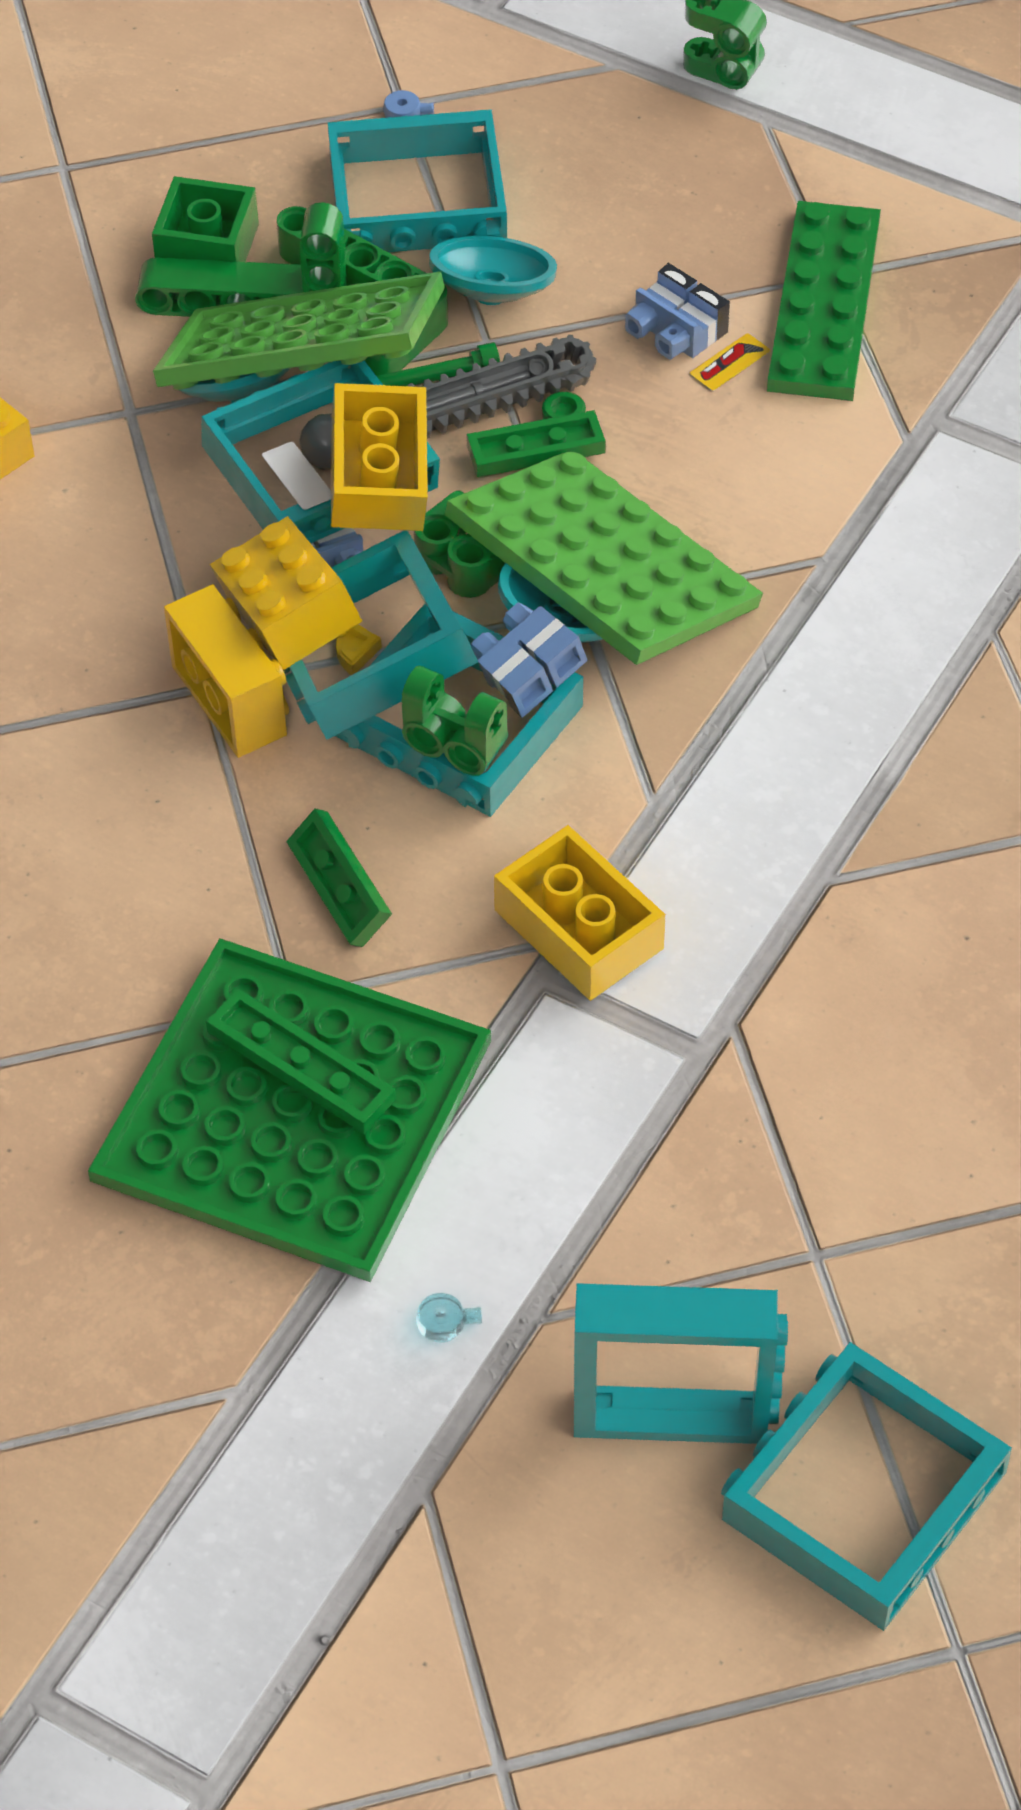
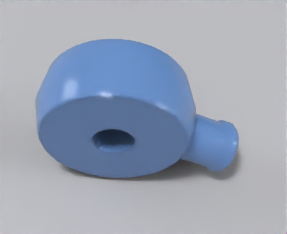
M395 91L385 98L383 112L385 118L434 114V103H420L419 98L410 91Z

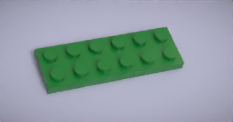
M797 202L768 374L767 392L853 401L881 209L820 202Z

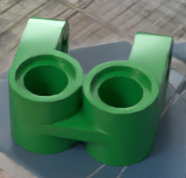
M685 0L686 22L694 28L712 33L714 39L696 37L685 43L683 51L684 69L693 76L721 84L729 89H742L747 85L765 57L764 47L760 42V35L767 25L766 15L757 4L747 0Z
M458 490L449 494L426 512L423 531H414V542L433 575L445 574L448 587L454 594L467 598L479 597L498 582L505 562L471 535L466 534L467 532L444 515L448 500L465 494Z
M421 665L416 666L411 671L404 685L401 699L402 734L408 745L416 752L430 758H438L444 753L448 761L465 774L471 776L483 774L508 739L506 702L481 692L473 700L466 714L461 703L445 693L444 677L442 674Z

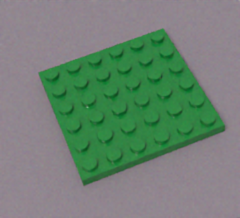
M219 938L89 1167L88 1175L90 1182L371 1283L492 1041L491 1030ZM239 988L396 1089V1101L363 1134L207 1033L206 1020Z

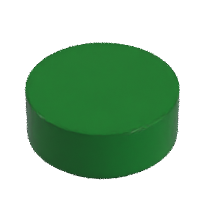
M571 392L554 393L543 402L542 420L586 412L585 402L580 396Z

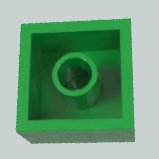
M174 176L152 232L154 257L246 262L259 226L256 188Z

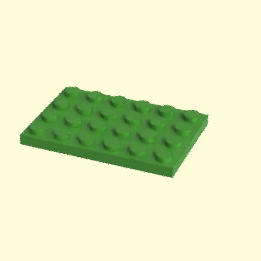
M441 272L195 309L153 370L157 387L172 385L173 389L181 390L193 387L199 381L214 379L215 383L222 384L232 382L238 379L240 375L256 373L258 377H269L280 373L282 369L298 367L300 371H311L322 367L327 362L341 360V363L344 365H352L367 359V356L383 354L388 359L402 357L414 348L445 288Z
M576 452L559 454L452 498L447 502L444 514L446 517L635 665L643 663L758 608L763 595L760 590L750 584L742 575L734 572L709 550L701 547L685 535L677 526L668 522L652 510L648 504L636 498L620 486L615 479L607 476L587 461L583 455Z

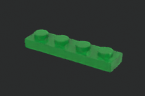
M239 988L206 1020L207 1033L363 1134L396 1101V1089Z

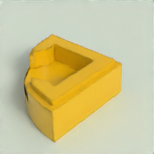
M359 624L336 638L338 661L350 675L357 673L382 649L381 637Z

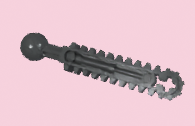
M568 334L567 338H553L551 345L547 347L541 342L537 343L535 351L532 352L522 348L519 356L516 357L506 353L501 362L491 358L488 360L486 367L481 368L475 363L472 365L471 371L467 373L461 368L457 369L455 377L449 378L446 374H441L439 382L432 383L429 379L424 380L423 387H426L427 439L430 438L433 430L437 429L441 434H444L447 431L448 425L454 424L459 429L462 428L463 422L466 419L477 423L482 414L492 418L495 416L497 409L502 408L507 413L510 412L512 404L518 403L523 408L526 407L530 398L541 402L546 393L552 395L558 393L564 387L571 392L574 391L575 387L585 386L589 381L591 371L594 370L596 365V358L593 357V353L589 348L590 343L588 341L583 342ZM412 383L408 384V387H415ZM332 413L318 414L309 420L301 430L299 439L302 454L308 462L323 470L331 469Z

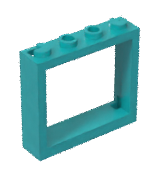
M492 109L327 122L335 207L342 213L344 229L387 252L432 249L443 241L465 236L507 238V208ZM484 126V131L473 132V127ZM338 137H349L350 142L338 143ZM482 153L490 207L350 218L344 164ZM360 228L358 231H351V229Z
M341 360L328 362L318 369L294 375L282 383L265 390L256 391L246 398L224 407H218L217 410L201 416L203 449L262 529L288 516L310 543L345 529L331 527V499L306 510L302 509L299 504H296L281 511L233 444L332 403L335 383L383 385L365 361L352 365H344L341 363ZM427 442V487L429 492L438 488L440 458Z
M403 530L331 568L342 580L353 603L410 575L439 631L318 692L302 659L283 671L286 674V681L295 699L298 701V707L306 722L310 724L317 721L326 740L402 702L404 685L411 671L416 666L421 665L440 673L445 680L478 663V660L460 623L408 530Z
M425 603L371 665L439 631ZM453 611L470 644L482 633L489 632L498 641L504 637ZM479 663L471 666L482 672ZM574 672L557 688L550 682L553 692L541 701L544 703L488 771L480 776H471L459 771L448 761L444 753L438 758H430L416 752L404 739L401 728L377 716H373L335 735V737L347 742L351 748H358L378 758L385 766L392 769L397 768L416 778L425 787L437 789L455 798L462 806L466 807L468 805L491 817L583 707V676Z
M576 1283L574 1437L757 1444L768 1431L769 1424H779L782 1373L785 1370V1346H787L788 1321L787 1314H778V1290ZM598 1341L758 1347L754 1391L597 1386Z
M849 1342L838 1357L831 1354L825 1359L816 1374L815 1381L817 1383L808 1394L801 1391L793 1398L784 1414V1419L786 1420L776 1432L770 1429L761 1437L753 1451L754 1459L744 1471L737 1468L729 1476L721 1490V1494L724 1496L722 1520L884 1631L1007 1473L1012 1447L852 1342ZM849 1381L973 1462L880 1582L754 1498Z

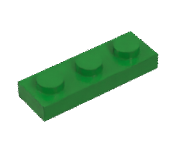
M592 410L467 434V448L476 476L483 477L525 469L566 452H576L584 457L605 454L606 440L596 412Z
M314 808L286 842L349 944L364 947L388 920L392 912L328 811Z

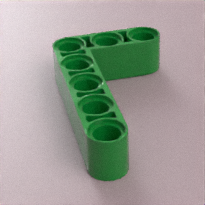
M324 202L312 204L306 209L299 245L301 265L162 257L150 258L142 264L135 302L142 311L148 314L190 317L194 310L198 308L347 286L342 213L337 207Z
M301 206L285 208L278 214L276 220L280 256L290 264L301 265L299 245L305 211L307 209ZM344 229L347 286L427 274ZM445 284V288L414 348L408 354L392 359L385 358L383 354L367 356V359L364 361L376 376L401 371L448 326V296Z

